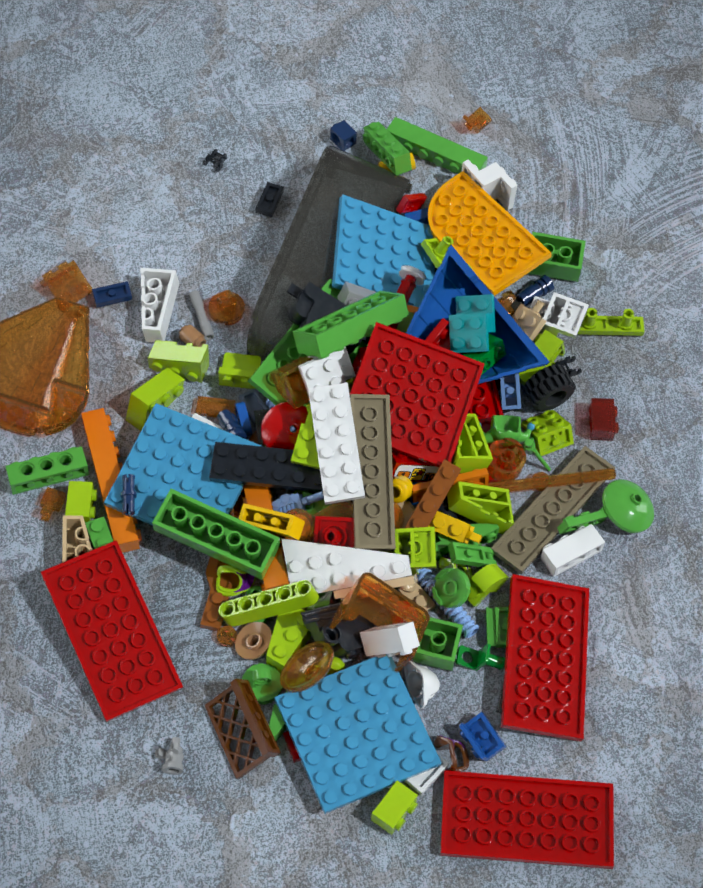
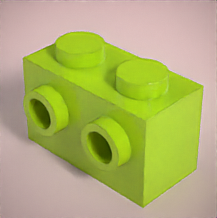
M69 481L65 516H83L85 522L95 519L96 509L93 507V501H97V489H94L93 482Z
M397 780L372 812L371 821L391 835L395 830L400 831L406 822L404 820L408 813L412 814L417 808L418 795Z

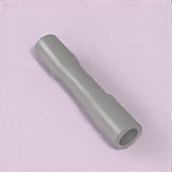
M194 290L189 293V297L200 323L204 339L210 341L215 336L206 316L200 293Z

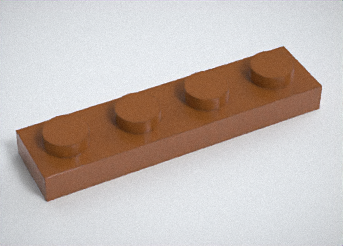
M444 459L405 528L428 527L459 475L461 468Z

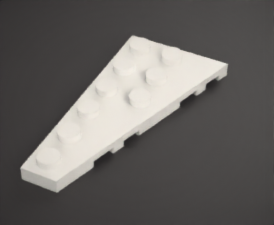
M281 538L289 583L307 580L318 593L412 575L409 555Z

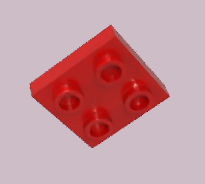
M315 516L314 543L354 548V518Z

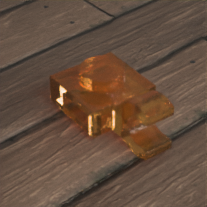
M47 487L40 502L42 507L40 515H42L41 520L49 522L53 511H60L66 499V492Z

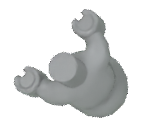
M173 737L170 749L168 751H164L162 748L156 749L155 757L165 759V763L162 765V772L178 775L183 773L182 761L184 754L183 748L180 746V738Z

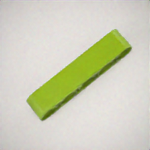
M301 580L226 601L220 605L218 612L229 626L235 627L312 606L318 601L319 595L309 581Z

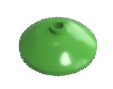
M618 479L612 481L604 489L602 496L604 510L617 527L626 532L641 533L651 526L654 520L653 504L648 494L639 485L629 480Z

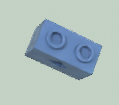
M519 373L502 377L500 379L502 410L521 409Z

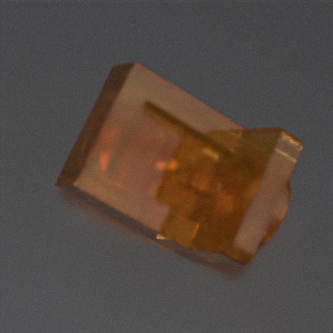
M481 107L469 117L463 116V119L466 121L464 123L469 131L474 130L476 134L492 121L491 117Z

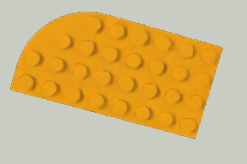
M464 171L444 183L431 199L428 208V221L434 238L441 242L443 237H451L454 241L452 244L454 249L471 266L475 274L494 296L552 257L551 252Z

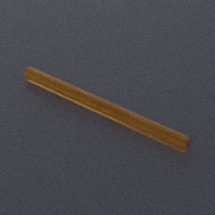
M614 468L490 482L488 486L509 489V492L613 480L616 477V472Z

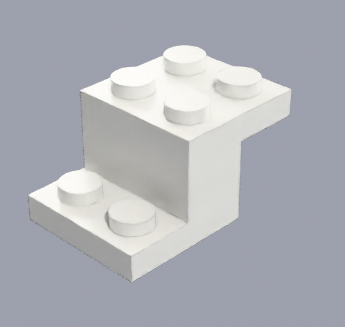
M469 159L463 162L462 171L494 200L498 199L507 210L513 208L517 184L514 179H511L506 174L503 167H500L495 162L479 171L477 166L472 164Z
M555 292L551 301L535 296L530 308L533 309L538 300L543 302L545 305L539 311L541 318L547 321L539 333L542 334L546 329L556 337L561 333L576 339L589 305Z
M346 346L341 351L330 353L327 358L319 359L315 356H308L309 361L298 366L308 396V389L346 383V380L356 376Z

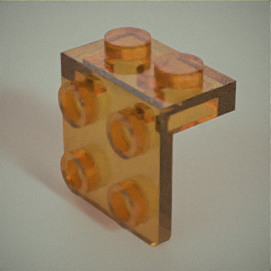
M74 260L70 263H67V261L57 266L59 270L54 273L51 270L42 275L43 280L39 282L42 288L48 286L62 309H67L92 293V287Z

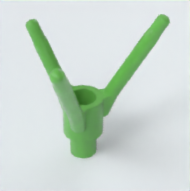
M531 436L530 439L524 442V447L514 457V461L516 462L525 453L529 455L534 454L547 471H550L551 468L536 450L535 438Z

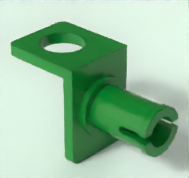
M488 643L479 651L460 645L458 647L456 664L478 671L485 665L501 670L504 667L505 658L491 654V644ZM464 652H468L471 655L472 661L470 663L463 660L462 654Z

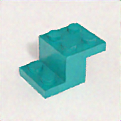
M494 294L456 296V315H449L451 351L456 353L489 351L488 333L495 332Z

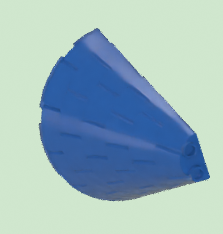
M452 245L448 247L440 267H438L418 311L415 312L406 334L425 340L442 318L449 322V315H456V296L492 294ZM494 297L495 332L488 334L503 340L506 355L480 376L478 384L501 379L505 376L550 363Z

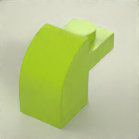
M497 564L486 565L471 577V593L467 600L474 607L478 606L490 592H497L509 577Z

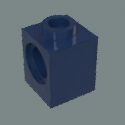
M343 120L330 128V140L344 152L356 144L357 132Z

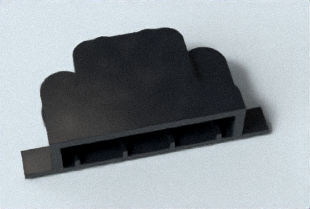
M308 282L302 289L291 283L287 290L288 294L296 298L293 306L288 310V318L293 324L299 325V328L347 306L311 282ZM363 337L359 339L358 343L347 345L348 355L360 345L361 341L368 344L370 337Z
M390 593L373 594V596L357 598L302 612V620L306 629L311 632L318 648L321 650L330 649L331 654L335 657L351 659L359 653L366 655L359 632L377 626L392 624L391 616L388 612L384 611L382 605L392 603L393 599Z

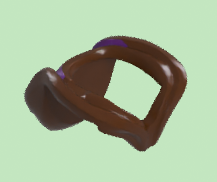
M437 735L434 739V746L439 750L449 749L452 765L448 771L467 770L469 767V755L465 745L461 741ZM457 747L460 748L463 757V766L457 767V758L454 749Z

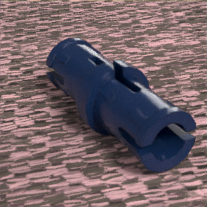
M127 474L122 476V514L129 516V512L130 515L135 514V498L137 493L135 491V475L128 474L129 478H127Z

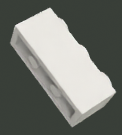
M592 524L587 527L581 526L572 535L569 536L567 534L555 544L550 543L543 548L540 559L552 576L555 577L601 552L605 541Z
M413 622L377 626L359 632L366 656L374 655L381 658L386 656V654L388 657L398 654L406 655L412 653L413 648L420 646Z

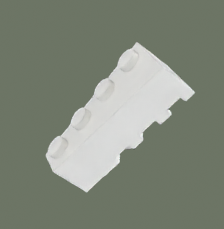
M140 268L142 331L146 342H155V340L165 341L179 288L176 270Z

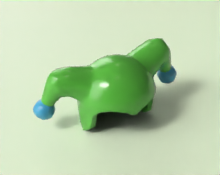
M492 415L491 429L484 433L487 444L495 442L503 445L514 442L524 443L530 438L531 431L534 430L535 425L528 423L526 431L522 432L521 417Z

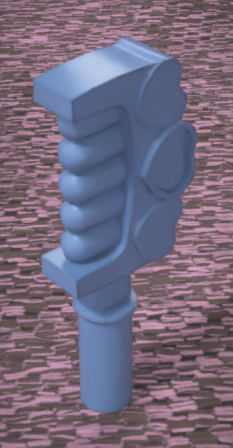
M321 491L304 498L299 493L285 494L280 496V499L272 502L273 510L286 514L305 511V505H310L313 502L324 499V494Z

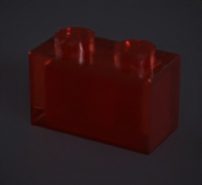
M591 398L589 404L590 440L613 441L615 434H618L619 423L615 422L618 408L614 406V399Z

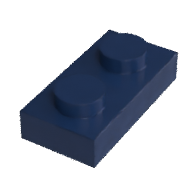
M128 281L92 289L96 308L132 300Z

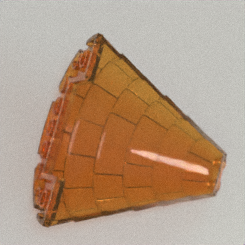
M56 297L1 321L0 428L20 435L34 436L36 433H45V436L67 429L79 418L87 405L90 393L88 306Z

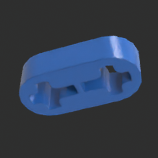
M245 402L235 403L239 425L242 426L247 436L252 435L251 423Z

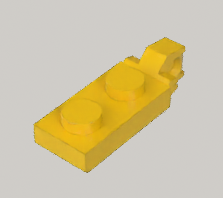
M439 511L436 512L428 526L435 527V532L461 543L468 544L469 540L479 544L482 539V535L473 532L475 527Z

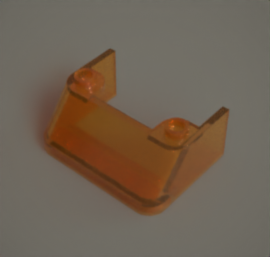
M365 572L357 579L340 604L329 628L333 630L343 618L353 621L359 614L376 626L413 622L420 644L430 616L423 607L375 575ZM418 647L413 648V652L410 654L400 655L394 671L398 673L412 660Z

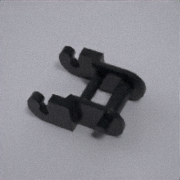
M215 149L211 155L208 154L203 165L206 166L214 160L218 162V167L216 166L215 171L219 172L223 167V162L227 160V154L224 153L222 155L218 153V149Z
M570 356L565 357L564 360L557 361L554 364L565 366L570 377L579 375L582 372L581 368L576 371V369H569L567 363L575 361V356H572V358Z

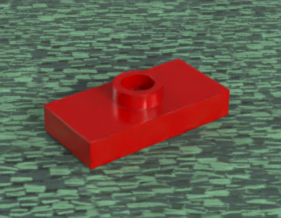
M424 193L404 195L396 211L401 214L420 210L427 196Z

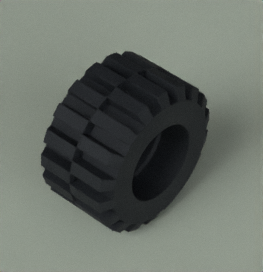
M557 364L545 367L532 375L527 380L523 390L533 408L538 412H544L566 402L575 392L576 386L565 367Z

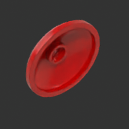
M283 402L272 407L264 416L261 424V437L264 445L271 448L294 450L301 423L305 424L308 415L306 407L295 402ZM290 426L295 427L296 431L294 433L290 431Z

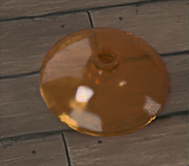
M317 641L298 650L288 660L281 672V686L288 692L296 693L306 691L321 682L329 672L334 659V650L330 644L324 641Z

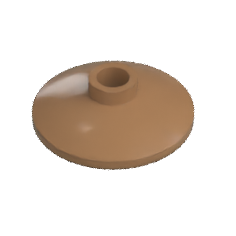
M252 622L243 627L235 640V649L238 655L246 660H254L263 656L269 648L272 637L271 629L263 622Z

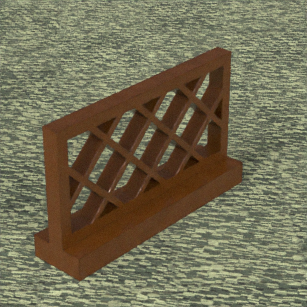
M236 678L230 682L231 686L204 706L236 779H240L268 758L276 757L281 752L249 681ZM233 692L236 695L234 705L228 703L230 694ZM218 703L222 704L219 716L215 714L213 706ZM227 706L233 707L231 719L225 718ZM239 710H242L244 714L242 723L236 721ZM224 721L230 722L227 734L222 730ZM235 724L241 726L239 738L232 736ZM247 728H250L252 732L251 741L244 739ZM232 739L238 740L235 752L230 748ZM243 742L250 744L247 756L241 754ZM255 746L259 747L262 754L257 759L252 758ZM240 757L246 759L245 766L241 771L238 767Z

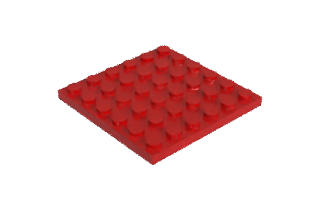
M376 322L350 394L389 395L392 450L440 468L444 459L450 463L452 461L485 364Z

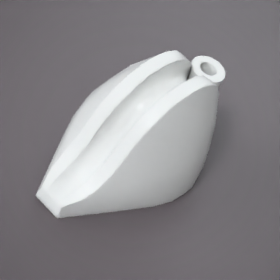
M406 659L403 664L407 688L411 698L422 709L427 705L428 700L439 690L440 683L437 676L427 666H419Z

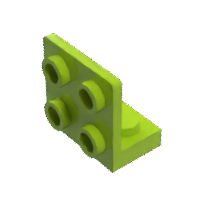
M547 410L543 414L529 417L521 422V426L525 430L528 423L535 425L531 435L535 438L536 450L541 456L574 444L571 424L554 410Z

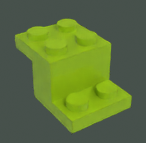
M308 411L305 424L301 423L291 462L320 470L312 412Z
M435 527L395 529L396 549L394 551H380L409 555L412 574L417 573L418 575L419 569L437 568Z

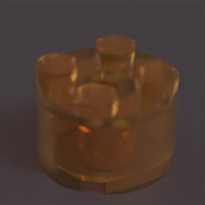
M512 438L494 441L489 447L493 457L492 462L487 468L489 476L499 482L511 483L520 476L526 462L523 446Z

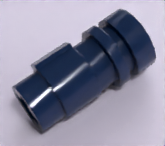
M543 275L535 280L534 284L518 293L516 300L527 306L533 302L535 296L540 298L552 292L554 284L547 275Z
M229 410L220 411L217 419L221 428L226 432L247 440V435L242 426L238 424L239 421L235 414Z

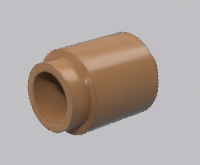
M185 325L179 331V339L185 344L192 343L195 347H202L207 342L204 339V335L192 325Z

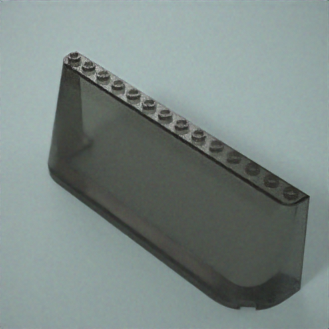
M329 145L324 149L256 303L252 315L253 323L248 332L247 355L260 356L261 361H264L293 325L288 318V310L296 300L295 297L287 293L291 283L302 289L308 282H311L321 289L329 279H333L339 198L342 194L402 215V213L400 214L396 211V208L403 196L410 194L413 184H410L409 179L400 175L396 176L387 169Z

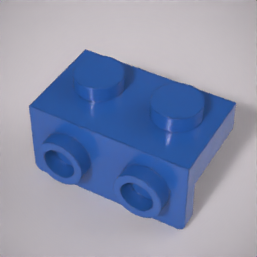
M480 712L466 724H459L462 730L460 735L466 742H470L473 747L471 751L478 760L481 758V760L488 761L507 747L483 712Z

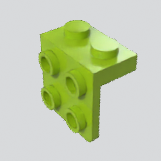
M225 353L222 367H219L218 372L219 385L256 389L248 380L261 365V357Z

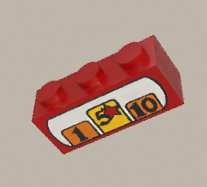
M392 450L393 478L401 475L409 478L411 482H428L433 480L439 467Z

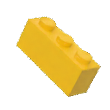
M243 503L238 518L268 533L295 540H300L305 524L304 520L294 515Z

